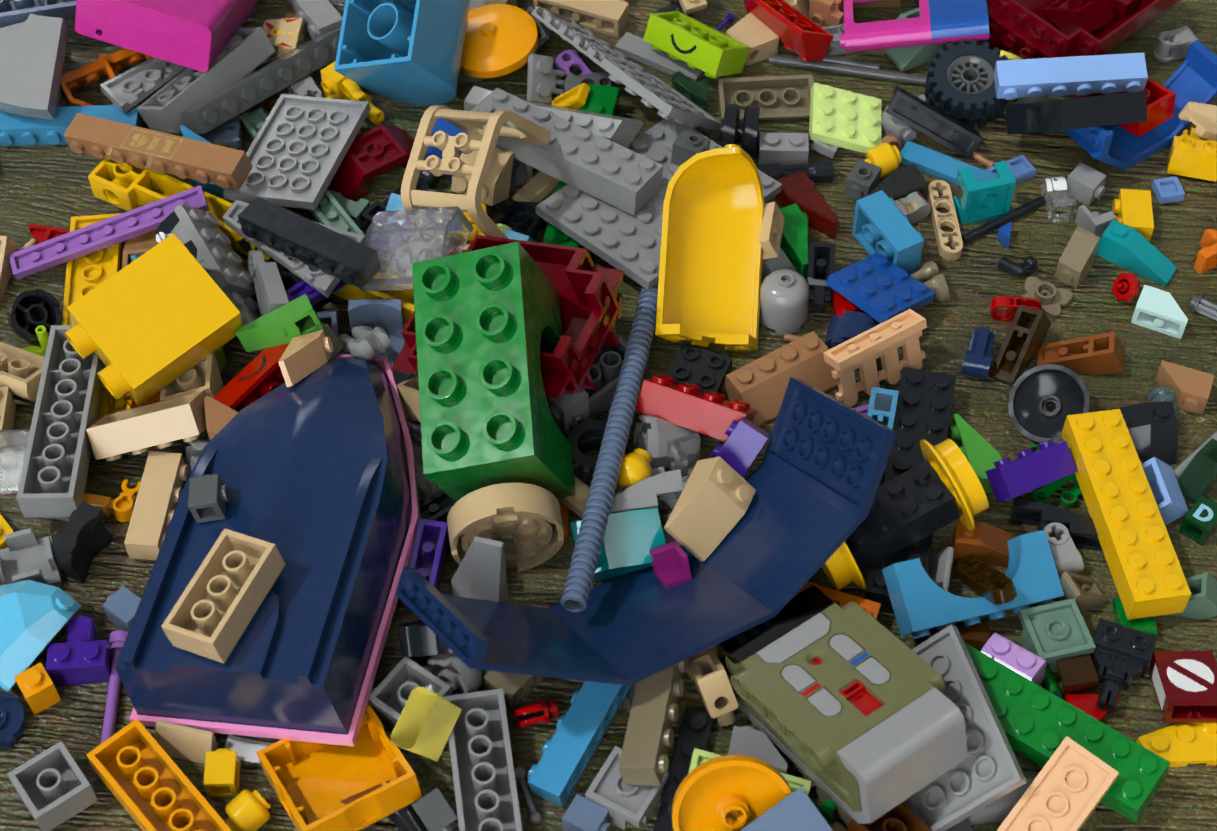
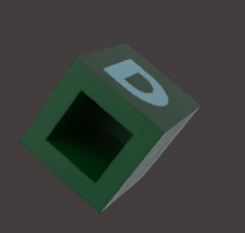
M1201 495L1185 515L1178 532L1204 546L1217 528V502Z

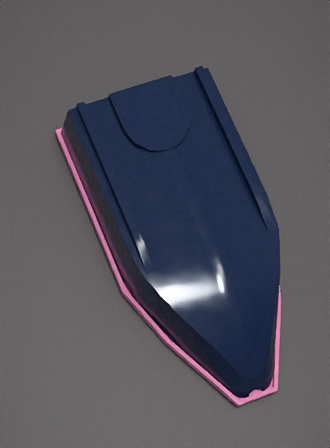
M338 354L336 358L330 359L326 364L295 385L287 387L285 382L243 408L203 448L182 490L115 667L134 706L129 718L131 722L137 718L143 726L155 727L157 720L213 733L355 747L399 598L396 595V590L403 567H408L421 518L415 450L396 387L394 374L390 370L391 363L388 356H375L373 360L367 361L355 358L352 355ZM207 474H219L223 484H227L230 490V501L226 502V519L197 523L188 508L190 478ZM225 528L275 544L286 565L223 664L174 647L161 626Z

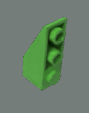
M304 294L234 330L246 352H252L288 344L294 337L316 332L324 328L309 298Z
M954 414L952 424L949 425L948 436L956 443L969 461L985 494L993 493L985 471L995 468L993 462L1001 460V455L959 414Z

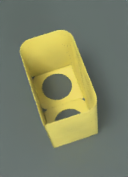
M418 686L412 690L392 731L391 742L405 750L438 762L462 709L439 694Z

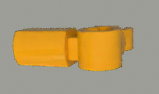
M125 479L121 484L122 492L116 499L84 493L83 502L101 508L104 513L103 516L110 517L115 515L116 520L119 522H129L141 481L137 483L135 488L129 489V481Z

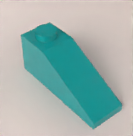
M1113 219L1102 234L1097 256L1164 287L1167 286L1177 267L1136 229Z

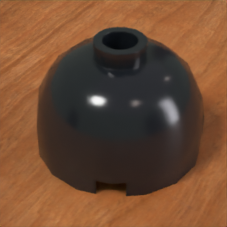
M35 289L20 293L12 301L8 310V323L11 330L19 338L28 342H39L35 332L36 327L40 325L45 326L49 336L51 325L62 324L63 314L61 315L59 301L51 293L42 289Z

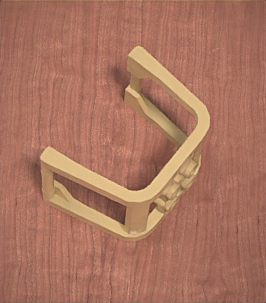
M444 105L430 106L424 112L403 176L401 185L403 208L428 238L450 240L456 253L459 249L467 250L471 244H466V241L460 235L442 230L422 207L468 212L471 219L485 236L509 239L485 213L481 205V194L498 137L520 138L526 144L548 146L551 137L549 130L510 110H498L492 113L453 110ZM438 118L453 124L465 132L458 133L456 136H449L443 131H437L432 136ZM479 122H487V125H483ZM506 123L511 127H502V125ZM428 146L437 147L442 151V160L435 155H430L424 160ZM473 150L478 151L474 165L466 164L460 159V151L464 154H470ZM421 170L429 171L434 176L448 174L458 179L471 175L467 194L416 190Z

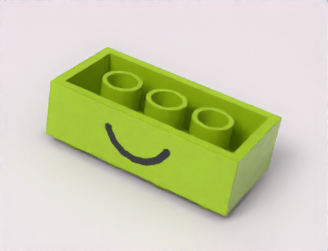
M679 11L650 14L643 38L645 42L651 44V48L669 53L668 56L670 58L683 60L687 63L688 67L700 69L705 72L707 77L717 79L719 76L731 77L733 74L742 73L750 46Z

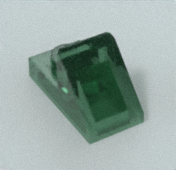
M681 71L673 74L672 88L704 111H708L710 77L706 76L695 83Z

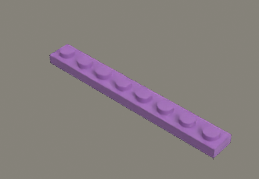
M201 185L8 254L13 275L18 280L154 231L174 211V208L181 204L195 207L205 212L209 211L204 191Z

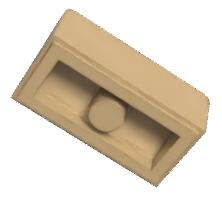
M161 720L156 722L155 740L170 757L205 764L206 751L218 749L215 735L211 731Z

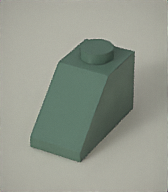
M1208 572L1186 578L1191 591L1190 599L1184 612L1170 615L1196 620L1217 616V581Z

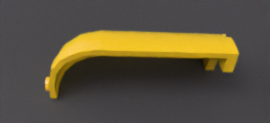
M728 144L725 145V148H716L695 154L677 169L668 183L663 202L655 335L672 342L689 340V344L701 348H709V344L724 345V350H758L763 248L759 240L764 216V195L756 164L750 155L740 148L739 145Z

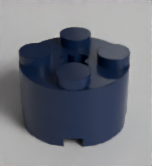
M846 311L844 316L837 317V314L832 316L829 321L825 345L831 349L875 327L874 319L867 314L855 311Z

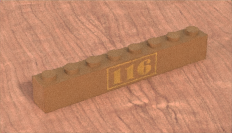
M81 113L76 114L63 134L69 144V148L77 154L85 153L93 155L98 159H110L119 164H131L140 169L147 168L161 174H173L182 179H194L203 184H215L224 189L240 190L253 168L245 151Z

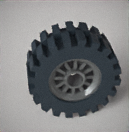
M963 39L958 40L955 47L952 42L946 44L945 51L940 48L936 52V57H932L930 67L928 68L925 97L927 98V103L972 129L976 123L981 128L986 126L987 119L990 123L996 121L997 114L1001 116L1005 105L1008 103L1006 99L996 98L994 81L996 61L1008 60L1006 55L999 57L1001 50L997 47L990 50V44L987 42H983L982 46L976 45L977 40L971 39L970 44H965Z

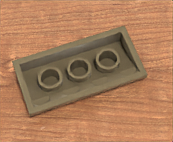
M813 74L718 78L717 95L721 122L724 119L726 103L739 105L740 120H744V112L747 105L760 106L759 121L810 118Z

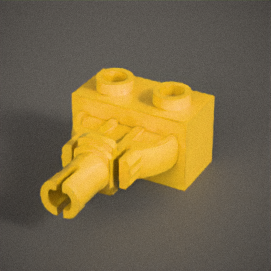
M335 61L320 70L321 85L325 98L369 102L371 110L366 118L375 125L383 122L385 118L384 112L372 104L371 96L364 93L359 84L334 70Z
M1192 123L1189 126V135L1188 129H1185L1181 136H1174L1167 160V174L1216 182L1217 142L1200 137L1194 132L1196 125Z

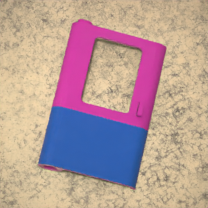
M843 0L844 34H840V46L845 48L846 53L954 43L963 39L964 41L990 39L986 0H919V17L865 23L854 22L853 4L877 0Z

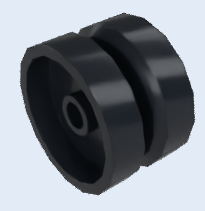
M726 103L720 133V141H722L721 146L723 148L728 144L737 145V143H741V148L752 159H755L760 106L747 105L744 112V120H740L739 105Z

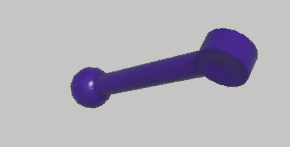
M726 13L724 21L716 30L721 31L728 22H732L735 17L734 14Z

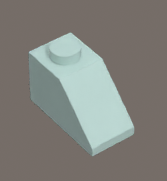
M1144 285L1131 323L1181 339L1188 318L1169 292Z

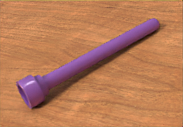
M123 630L113 631L109 636L108 644L113 653L101 744L113 736L115 731L121 679L115 667L128 632Z

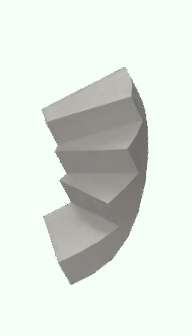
M30 14L24 22L0 28V111L54 120L69 28L63 18Z

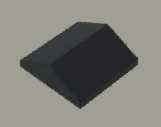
M514 201L497 224L507 225L513 231L531 237L544 220L535 214L536 205L541 202Z

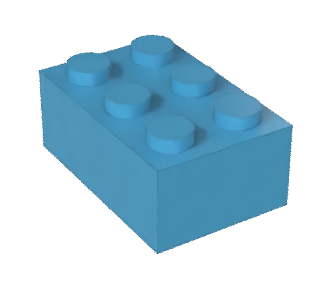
M883 190L857 200L852 235L867 254L871 256L878 252L899 268L904 269L909 275L917 272L920 266L924 239L921 233L916 231L910 224L907 216L898 210L894 201L888 198Z

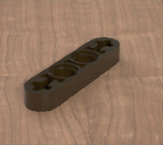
M976 555L963 556L953 563L958 579L993 604H1005L1017 597L1013 581Z

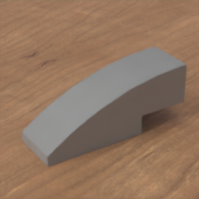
M680 469L654 475L628 487L613 497L610 514L652 507L658 508V501L679 498L684 489L682 487L683 482Z

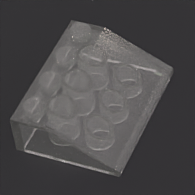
M458 206L377 212L367 229L365 245L376 250L381 269L362 289H359L361 291L413 289L412 263L461 253L474 227Z

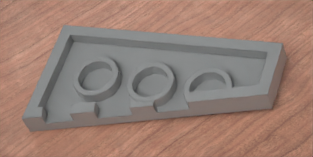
M153 57L100 84L102 93L125 114L186 67Z

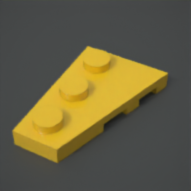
M1217 722L1176 723L1140 736L1136 743L1169 761V767H1187L1188 764L1206 763V766L1217 765Z

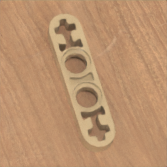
M934 180L928 186L927 199L931 206L930 213L938 251L943 259L954 261L960 258L962 254L963 241L951 187L946 181ZM938 191L942 194V198L938 199ZM942 207L949 210V212L943 214L939 213L936 209ZM949 226L953 231L944 232L941 230V227ZM949 241H951L953 250H950V247L947 246Z

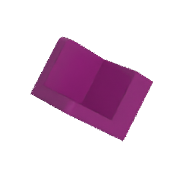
M676 541L649 550L654 574L665 588L692 580L687 554Z

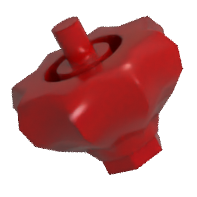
M1121 272L1118 278L1113 280L1112 293L1116 296L1118 302H1132L1134 297L1139 295L1141 282L1136 278L1135 273Z

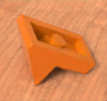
M1204 230L1200 242L1202 249L1197 253V260L1194 269L1200 275L1217 266V230Z

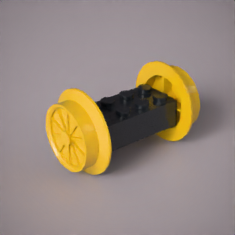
M948 438L936 446H933L925 439L921 440L920 448L925 462L878 487L869 515L821 566L836 590L839 591L851 583H854L862 590L866 589V584L861 574L862 571L957 519L968 530L972 531L975 529L974 516L989 508L988 499L972 466L952 439Z

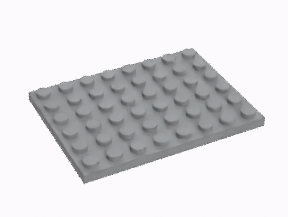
M663 119L631 142L628 149L663 165L661 189L635 215L627 213L569 184L536 205L535 214L616 269L623 270L625 275L649 290L659 281L664 198L669 181L680 167L671 163L673 143L683 130L703 137L706 136L685 123L681 125L673 119L670 121ZM710 139L709 150L723 148ZM757 169L762 182L765 204L781 192L782 184Z

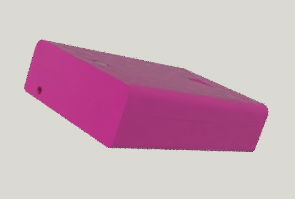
M76 0L75 31L94 39L194 70L207 72L259 0Z

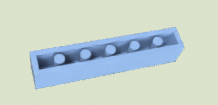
M1144 53L996 61L994 70L996 98L1006 100L1022 97L1034 99L1041 96L1062 97L1076 94L1086 96L1094 93L1144 91L1148 79Z

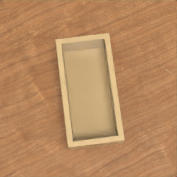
M204 390L102 415L86 429L95 459L106 458V461H113L121 458L123 453L132 452V455H137L148 451V447L157 445L158 449L173 445V441L183 439L184 442H190L200 437L199 434L207 430L204 398L206 396Z

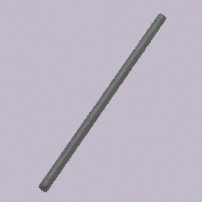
M770 55L769 64L923 86H926L927 76L813 60L809 63L798 58Z

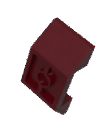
M384 124L355 137L330 182L331 186L336 192L341 193L344 198L352 201L368 195L367 180L400 164H403L405 168L407 167L414 140L406 131Z

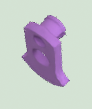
M575 49L566 50L555 59L557 67L565 71V78L574 66L582 70L580 75L594 73L587 67Z

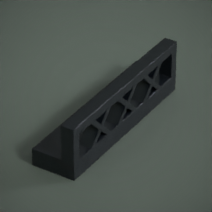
M895 86L893 97L885 108L886 113L967 159L971 157L982 139L978 131L901 87Z

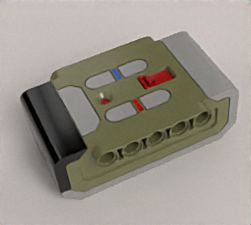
M811 585L796 594L774 618L716 645L718 659L726 671L739 706L738 709L858 824L874 822L968 757L964 716L960 709L941 693L945 690V683L941 675L853 601L840 607L820 589Z

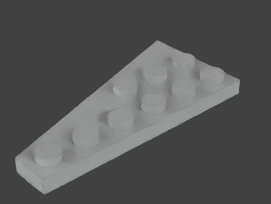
M235 200L223 216L225 224L328 298L341 279L333 275H327L312 265L308 266L293 256H286L278 249L267 247L263 242L245 236L241 231L238 215L249 203ZM320 224L359 243L367 244L363 235Z

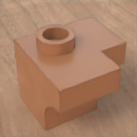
M810 0L808 18L820 27L843 24V0Z

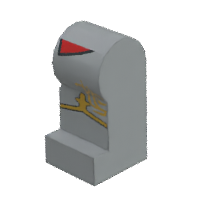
M918 191L910 193L905 198L893 200L898 210L907 216L910 224L924 219L931 212V206Z

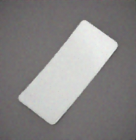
M228 735L224 748L236 750L239 760L260 763L256 752L273 743Z

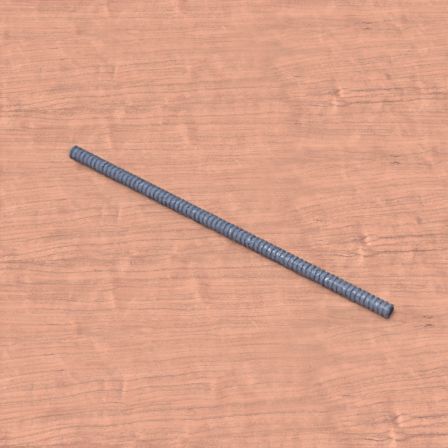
M658 283L649 290L642 286L595 472L568 570L565 589L560 601L562 607L570 612H583L589 600L592 581L600 555L599 552L603 543L606 524L610 515L611 504L655 332Z

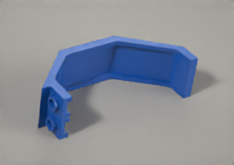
M1199 40L1190 44L1183 64L1163 84L1164 87L1176 93L1174 117L1140 137L1133 135L1119 125H1109L1104 129L1098 126L1063 131L1093 158L1124 171L1171 145L1174 136L1182 135L1183 131L1192 124L1190 121L1181 120L1178 116L1188 102L1210 104L1217 97V55Z

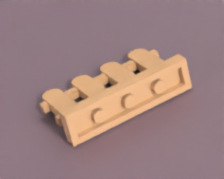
M908 309L823 352L824 361L835 368L831 373L832 377L837 379L839 392L835 393L836 399L852 407L858 401V392L863 390L870 396L872 387L880 388L879 381L884 379L891 385L898 383L903 367L921 370L922 359L926 358L925 352L920 350L919 337L923 335L922 330L927 328L926 318ZM902 346L904 359L899 361L897 348ZM881 357L882 370L877 371L876 359ZM859 368L861 381L856 383L854 370Z

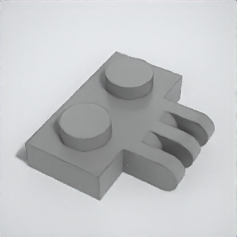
M538 54L528 55L527 101L551 105L552 95L560 96L565 93V90L557 89V86H564L565 80L557 79V77H565V71L553 69V57Z

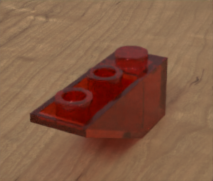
M804 171L777 179L782 184V190L775 197L784 208L796 203L801 212L804 211L809 221L808 226L831 239H835L837 227L839 226L838 218L828 208L825 198L817 192L813 180L808 179Z

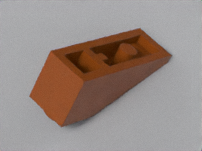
M1115 331L1042 344L1037 355V366L1056 364L1067 367L1075 373L1097 376L1124 371L1125 350Z
M959 519L956 520L952 536V547L954 549L952 561H956L963 556L976 555L989 565L1008 567L1009 549L1007 541L1017 537L1016 535L988 523L974 521L975 529L970 531Z

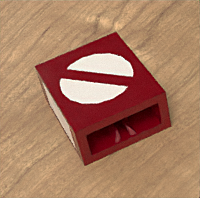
M1154 651L1149 675L1164 723L1217 722V664L1212 651Z

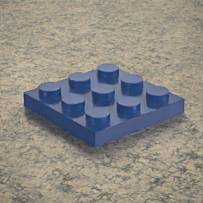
M878 252L829 275L826 282L829 287L879 323H883L908 309L915 311L932 302L935 296V292L924 283L913 278L904 269L899 268Z

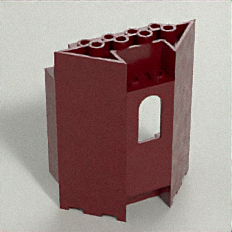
M986 0L990 39L987 40L992 50L995 47L1007 52L1012 50L1023 59L1105 55L1180 0H1111L1115 17L1106 22L1105 26L1097 28L1091 34L1079 28L1069 36L1059 31L1058 27L1044 13L1043 9L1056 0Z
M476 235L467 250L459 249L457 253L447 252L446 256L519 242L559 292L562 336L558 343L540 346L541 373L546 396L559 398L563 397L564 394L583 392L584 389H596L589 370L602 344L618 346L619 336L615 333V319H620L621 298L617 297V288L620 282L623 281V270L595 267L588 250L584 248ZM414 310L401 332L405 339L404 346L390 370L418 374Z

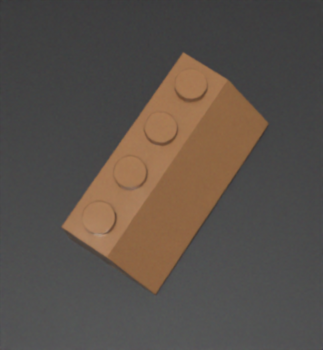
M812 331L727 374L724 394L730 401L735 402V399L750 403V408L757 410L753 424L762 427L777 419L790 377L800 379L824 393L838 387L837 379H834L831 373L835 368L824 361L823 352L829 350V348Z

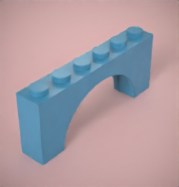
M1045 530L1019 535L1007 541L1009 562L1005 575L1013 581L1017 597L1001 605L993 604L985 597L966 598L945 591L928 576L921 564L920 558L894 563L882 569L901 637L912 634L913 639H918L930 635L929 630L937 628L938 632L951 624L955 626V624L963 622L964 627L981 623L980 618L988 616L989 621L1006 617L1005 612L1013 610L1014 615H1018L1020 610L1030 608L1032 605L1037 604L1041 606L1054 603L1055 599L1065 596Z

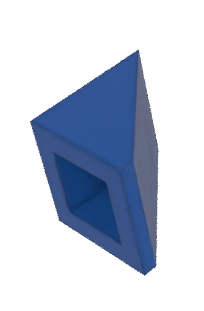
M1012 222L1000 227L996 238L1007 249L1010 243Z

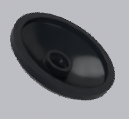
M1044 364L1027 370L1015 381L1008 398V411L1016 429L1029 440L1042 443L1054 439V442L1058 443L1063 441L1061 433L1067 415L1090 412V395L1084 381L1074 371L1061 365ZM1049 404L1056 405V409L1053 412L1046 410Z

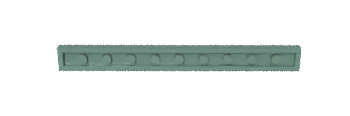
M260 108L240 118L242 125L253 139L257 136L268 115ZM328 189L325 191L315 210L309 209L321 224L365 236Z

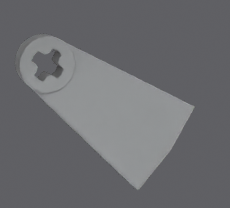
M261 250L249 251V273L254 280L261 317L287 304L289 300L276 262H265Z

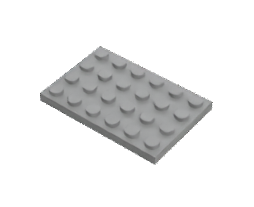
M281 94L246 152L253 168L240 190L224 189L223 195L225 200H239L251 203L258 196L278 206L315 210L371 110L369 102Z
M952 624L912 649L941 675L945 683V690L941 693L960 709L964 716L968 757L904 800L905 804L932 831H946L1027 782L958 628Z

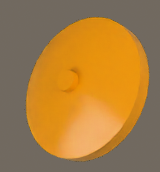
M490 4L470 10L460 72L476 78H495L512 73L528 62V55L535 54L539 43L538 30L534 19L523 9L507 4Z
M725 755L713 758L694 768L679 785L672 803L673 830L741 831L790 795L792 790L783 775L765 761L745 755Z

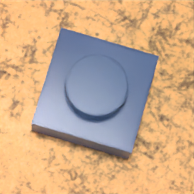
M1177 176L1153 180L1151 187L1159 204L1184 200L1185 192Z

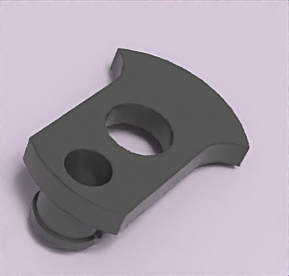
M606 71L579 76L570 72L565 79L564 90L567 92L587 81L593 82L596 85H604L603 81H605L606 86H613Z

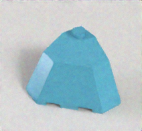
M32 580L0 586V687L8 692L16 683L14 676L30 667L38 655L60 633L82 606L61 588Z

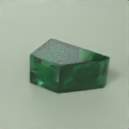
M1213 438L1196 453L1177 480L1182 495L1193 504L1201 495L1204 496L1217 483V441Z

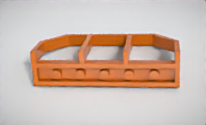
M127 48L108 56H104L103 53L99 54L98 60L62 74L60 88L70 106H96L73 98L71 93L76 91L81 85L96 83L102 76L107 75L110 80L116 77L115 74L119 73L122 68L128 65L136 66L145 58L149 60L153 56ZM172 79L168 80L165 84H163L161 87H159L157 90H155L153 93H151V94H150L149 96H147L145 99H147V98L151 97L152 95H154L158 90H160L163 86H165V85H166L169 81H171Z

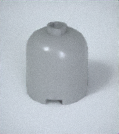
M790 269L773 271L765 277L760 287L759 322L762 327L765 328L767 326L775 330V334L778 335L798 332L800 326L808 320L809 285L806 279L796 271Z

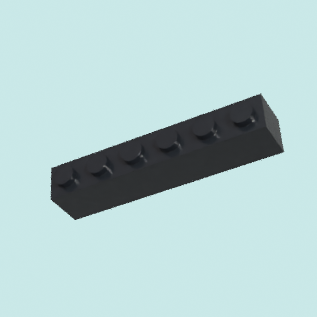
M257 196L238 215L241 231L248 238H254L263 242L267 247L278 249L286 256H293L308 266L312 265L322 270L327 275L340 278L346 284H352L362 289L381 269L375 249Z

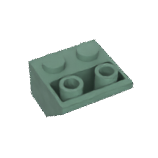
M916 8L900 14L897 19L919 17L920 9ZM944 43L883 50L901 72L931 61L932 57H936V52L940 48L943 49Z

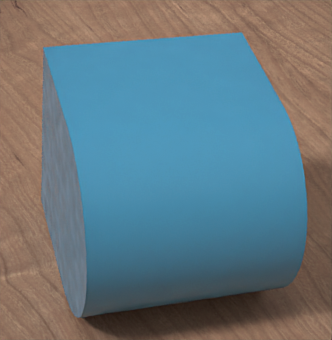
M346 0L334 70L374 94L390 100L416 105H438L452 101L456 97L470 7L469 0Z

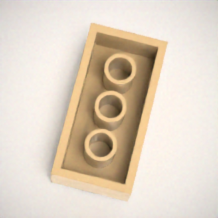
M224 528L161 626L172 645L224 664L286 565L276 545Z

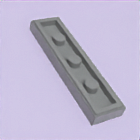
M628 32L615 45V50L624 53L629 58L693 85H696L705 74L700 69L688 67L687 63L683 60L670 58L668 56L669 53L651 48V44L645 42L643 38Z

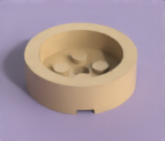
M501 483L477 489L458 500L452 506L447 516L452 557L458 564L464 559L475 536L503 542L506 569L517 567L518 572L531 569L546 562L560 550L564 542V529L559 502L550 491L537 485Z

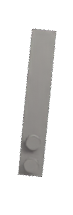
M288 0L291 8L296 13V17L303 18L304 25L306 24L312 39L329 30L341 28L343 17L328 0Z

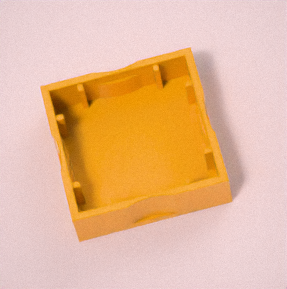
M369 703L365 710L355 747L281 739L256 752L266 778L297 831H360L422 798L416 774L399 748L386 736L383 724ZM382 784V787L349 804L340 802L343 799Z

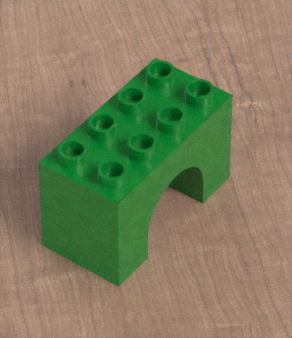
M519 242L412 263L423 475L456 502L477 489L501 483L537 485L550 491L556 498L574 496L575 483L571 442L560 432L550 412L540 364V346L558 343L562 336L559 292Z

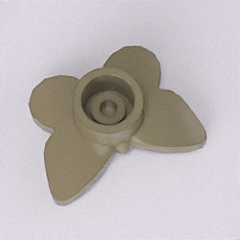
M1029 276L1024 286L1025 294L1021 296L1037 299L1040 301L1041 308L1047 316L1058 318L1061 313V307H1066L1072 301L1073 293L1063 288L1056 289L1050 282H1042L1036 277Z

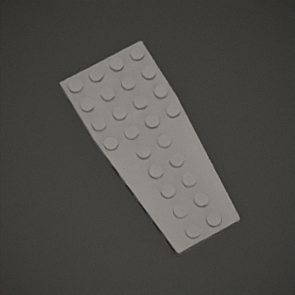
M539 6L535 7L532 15L543 22L544 26L556 32L559 37L569 42L578 51L610 73L609 79L618 84L623 83L626 85L624 89L634 96H641L643 104L650 108L656 107L659 110L657 112L658 115L669 121L673 119L681 125L685 123L694 129L698 127L706 133L710 131L721 132L720 121L657 76L645 72L644 67L628 60V56L611 48V44L596 37L595 33L579 25L578 21Z

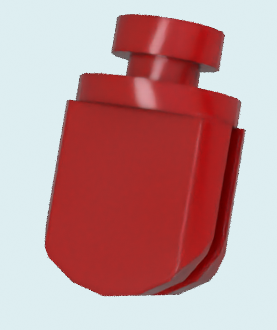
M543 697L539 698V702L512 709L513 716L541 710L540 714L514 721L515 726L519 728L540 722L549 724L550 715L553 718L559 716L555 699L549 700V704H546Z

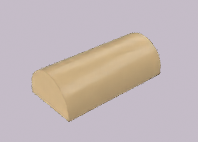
M0 342V387L9 386L13 395L36 402L45 357Z

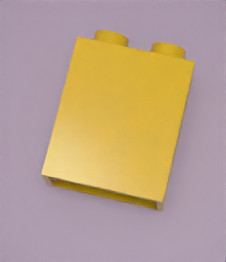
M173 233L69 305L67 310L73 327L64 332V335L83 359L95 352L106 367L99 371L97 375L115 399H119L128 393L136 404L140 406L237 335L234 330L242 327L240 311Z

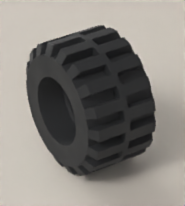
M589 417V421L581 419L578 421V425L572 424L569 427V431H565L563 434L571 442L574 476L588 487L591 486L598 458H591L584 454L589 451L600 450L607 419L602 417L600 420H595V417ZM629 439L626 444L625 454H629Z

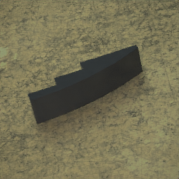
M1014 498L1009 513V523L1037 526V531L1044 530L1049 523H1061L1068 529L1077 549L1103 551L1091 517L1046 503Z

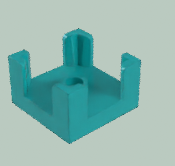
M1006 161L994 164L1000 178L979 182L976 181L970 168L958 170L957 180L963 191V197L958 199L957 196H953V201L961 225L995 219L1010 211L1016 181Z

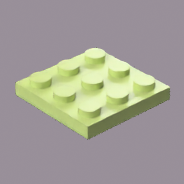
M813 83L810 97L809 140L865 154L869 148L881 144L882 99Z

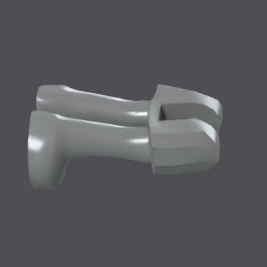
M358 325L351 330L353 338L346 333L338 337L344 346L338 354L352 355L355 358L367 361L373 360L376 355L384 353L391 348L389 335L380 327L373 329L369 326Z

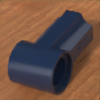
M980 327L977 330H973L969 350L965 353L961 374L987 379L992 360L990 355L995 334L990 329Z

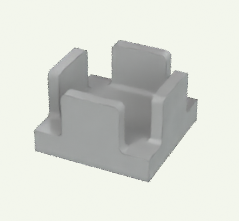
M32 528L16 531L4 536L8 547L0 549L1 585L32 580L59 588L63 587L58 561L51 546L53 543L51 536L37 539Z
M615 746L585 793V798L608 809L609 822L625 830L628 822L637 827L640 826L641 822L644 824L648 823L660 803L661 790L668 779V772L663 774L661 786L626 785L618 768L622 749Z

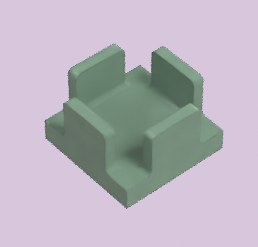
M1074 598L1019 611L1018 618L1023 627L1020 636L1022 647L1045 659L1052 673L1058 672L1056 667L1058 660L1094 653L1096 646Z

